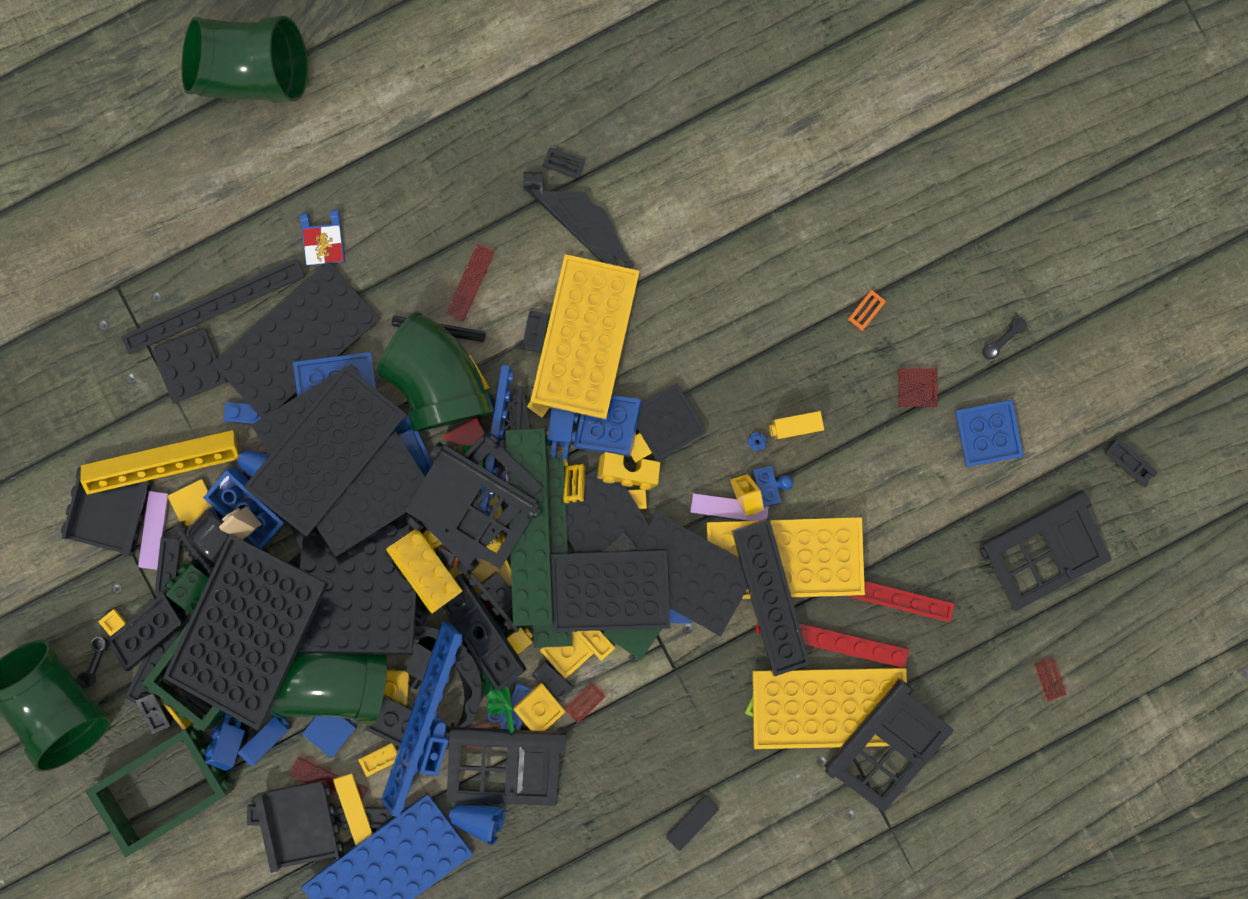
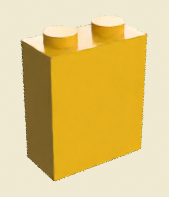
M821 411L771 421L772 425H769L771 437L774 436L775 440L824 430Z

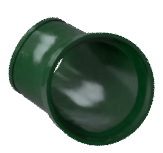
M288 16L262 18L259 22H229L193 17L188 25L182 50L181 77L183 89L186 94H197L198 96L221 99L270 100L273 103L298 101L305 92L308 80L307 52L298 26Z
M419 311L412 313L391 338L378 366V375L397 387L406 397L411 408L408 415L412 431L417 432L443 427L494 413L491 395L485 392L482 379L467 351L455 337L434 320L425 317Z
M35 640L25 643L0 659V714L25 746L24 753L37 771H50L69 763L90 749L106 733L111 722L99 703L89 698L60 657L51 649L47 641Z
M297 653L270 713L279 718H347L352 723L373 725L379 716L383 702L387 673V655Z

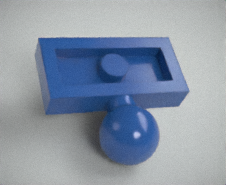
M772 466L753 470L756 485L761 491L763 507L781 504L778 488L782 490L791 489L793 486L792 478L788 475H783L776 481Z

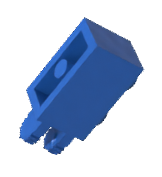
M556 408L551 409L547 445L552 446L551 458H555L557 454L556 447L559 446L564 447L562 457L567 460L568 448H570L571 442H575L576 431L573 430V424H577L578 413Z
M224 713L220 725L213 729L211 745L205 751V763L225 771L233 768L245 732L239 729L241 721L236 718L232 726L228 724L231 715Z
M436 716L430 727V736L426 738L424 744V753L418 761V772L420 774L438 776L448 744V738L444 735L446 724L443 723L440 717Z

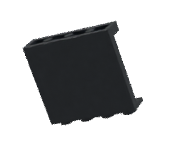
M81 466L78 467L76 471V485L71 490V504L66 509V523L61 528V539H70L120 552L122 555L133 556L146 512L148 493L151 491L154 481H143L87 495L80 481Z
M326 779L260 792L254 797L271 873L278 872L282 867L336 857V860L340 859L342 852H344V845L342 840L339 841L340 827L339 823L335 822L336 808L334 803L331 804L330 796H332L330 784L327 785Z

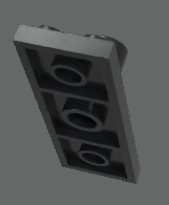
M461 573L454 580L462 592L444 604L442 608L455 628L462 634V639L497 692H499L525 672L527 668L504 635L507 627L502 621L505 619L501 616L492 617L464 573Z

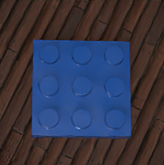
M611 395L606 420L581 414L574 447L577 449L631 456L642 400Z
M1013 400L955 411L965 467L1023 457Z

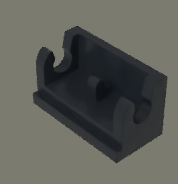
M529 312L522 345L523 350L542 353L550 318L549 314Z
M547 660L532 675L559 702L574 689V686Z
M142 692L135 701L152 734L170 727L173 717L160 701L161 698L157 694L153 695L150 692L145 694Z

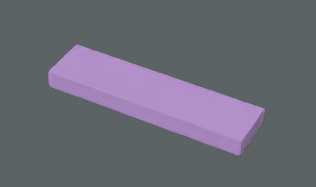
M149 491L138 567L157 570L161 537H164L169 501L168 493Z
M693 493L690 512L749 521H761L767 519L769 507H764L763 511L755 515L746 516L741 510L737 499Z

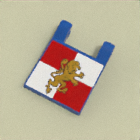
M332 210L330 212L331 225L311 227L309 214H300L306 266L327 264L328 262H344L339 211Z

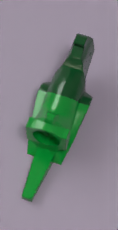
M479 667L480 678L484 683L485 695L489 701L486 706L489 709V715L504 713L509 731L513 733L514 727L511 712L513 709L509 687L506 686L503 690L497 692L482 667Z

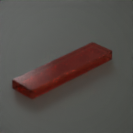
M479 244L476 245L446 314L464 322L495 251Z
M299 757L297 758L289 775L290 777L304 783L326 779L327 785L330 784L332 795L339 798L333 781L339 775ZM357 784L363 801L368 788Z

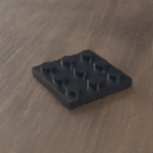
M206 329L151 350L173 404L228 382L212 364L218 357Z
M677 383L644 402L641 406L637 429L657 462L706 433V430Z

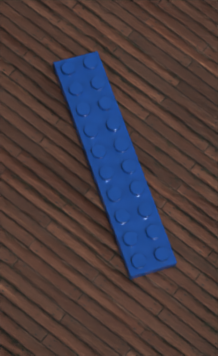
M442 622L381 798L392 816L399 817L401 811L405 808V799L407 793L411 790L413 776L417 773L418 761L424 753L426 738L430 736V727L432 721L436 718L438 704L442 701L444 686L449 681L451 666L455 663L457 649L462 643V634L450 622Z

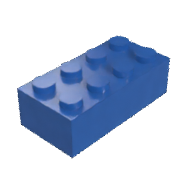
M234 466L224 472L203 498L223 517L237 508L241 510L248 507L262 525L246 538L255 546L263 549L288 522L244 488L250 479Z

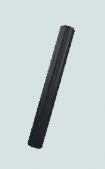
M393 316L391 324L394 327H400L407 318ZM438 323L453 337L478 342L485 341L486 333L484 331Z

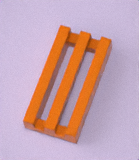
M871 289L847 320L855 327H858L860 331H863L885 304L886 300ZM871 296H874V299L870 302V304L866 307V309L862 312L858 319H853L856 316V314L860 311V309L864 306V304L868 301V299ZM879 300V305L875 308V310L871 313V315L867 318L863 325H861L860 321L872 308L875 302Z

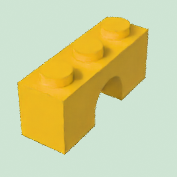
M608 452L600 455L597 478L603 479V482H621V485L627 487L637 485L640 486V489L651 490V488L658 485L660 462L641 459L636 462L635 472H629L623 465L624 455Z

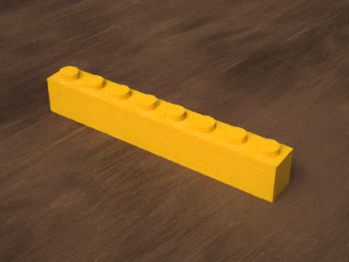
M234 430L93 462L81 465L80 481L88 495L238 459L239 443Z

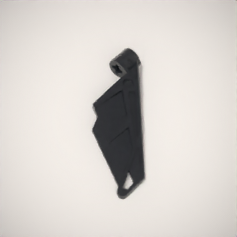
M524 172V191H527L602 263L618 266L613 258L614 256L628 262L626 266L620 267L633 269L634 263L628 260L605 210L592 204L586 192L543 191V172Z

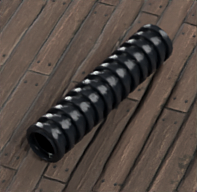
M182 520L172 527L170 531L174 532V536L179 538L178 542L181 541V546L186 548L185 551L189 552V557L192 556V561H195V565L200 567L199 570L203 571V574L207 577H210L215 564L200 553L190 542L186 535L189 525L186 526V521Z

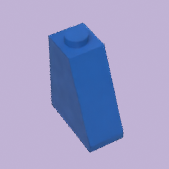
M275 716L238 754L252 767L292 728L289 725L290 721L287 718Z

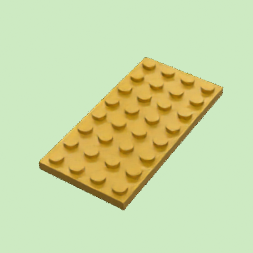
M565 254L531 403L606 420L638 281V270Z
M862 517L770 520L791 597L865 595ZM758 521L707 522V540L739 558L731 530ZM748 589L742 599H751Z
M906 668L792 670L775 677L772 675L771 670L752 671L754 749L841 747L891 689L898 678L907 683ZM874 735L865 747L890 745L877 735Z

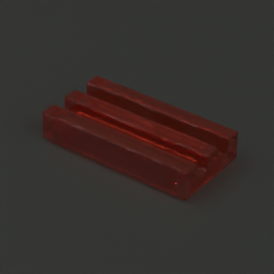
M1050 658L1047 661L1044 660L1041 663L1034 664L1046 700L1050 701L1065 696L1066 692L1054 659ZM1049 664L1052 668L1060 693L1056 692L1053 680L1051 678L1047 666ZM1041 667H1043L1053 695H1050Z
M591 683L565 711L579 724L606 696ZM593 688L595 691L573 712L571 709ZM598 694L600 697L578 717L577 714Z

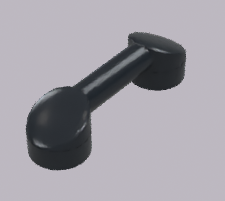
M1022 318L1013 319L1010 322V329L998 341L983 347L982 355L988 360L996 358L1004 344L1016 333L1025 331L1026 322Z
M103 636L94 637L91 641V648L95 653L89 669L77 677V681L82 688L91 687L96 682L95 672L103 651L109 648V643Z

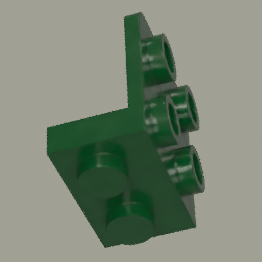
M189 561L187 564L181 565L177 571L179 574L175 579L171 578L164 587L166 589L164 591L166 596L192 615L209 577Z

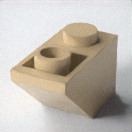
M245 507L241 510L237 508L227 514L222 519L224 523L219 528L228 534L245 539L262 523L248 507Z

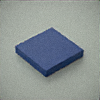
M315 717L302 735L333 758L356 729V726L346 718Z

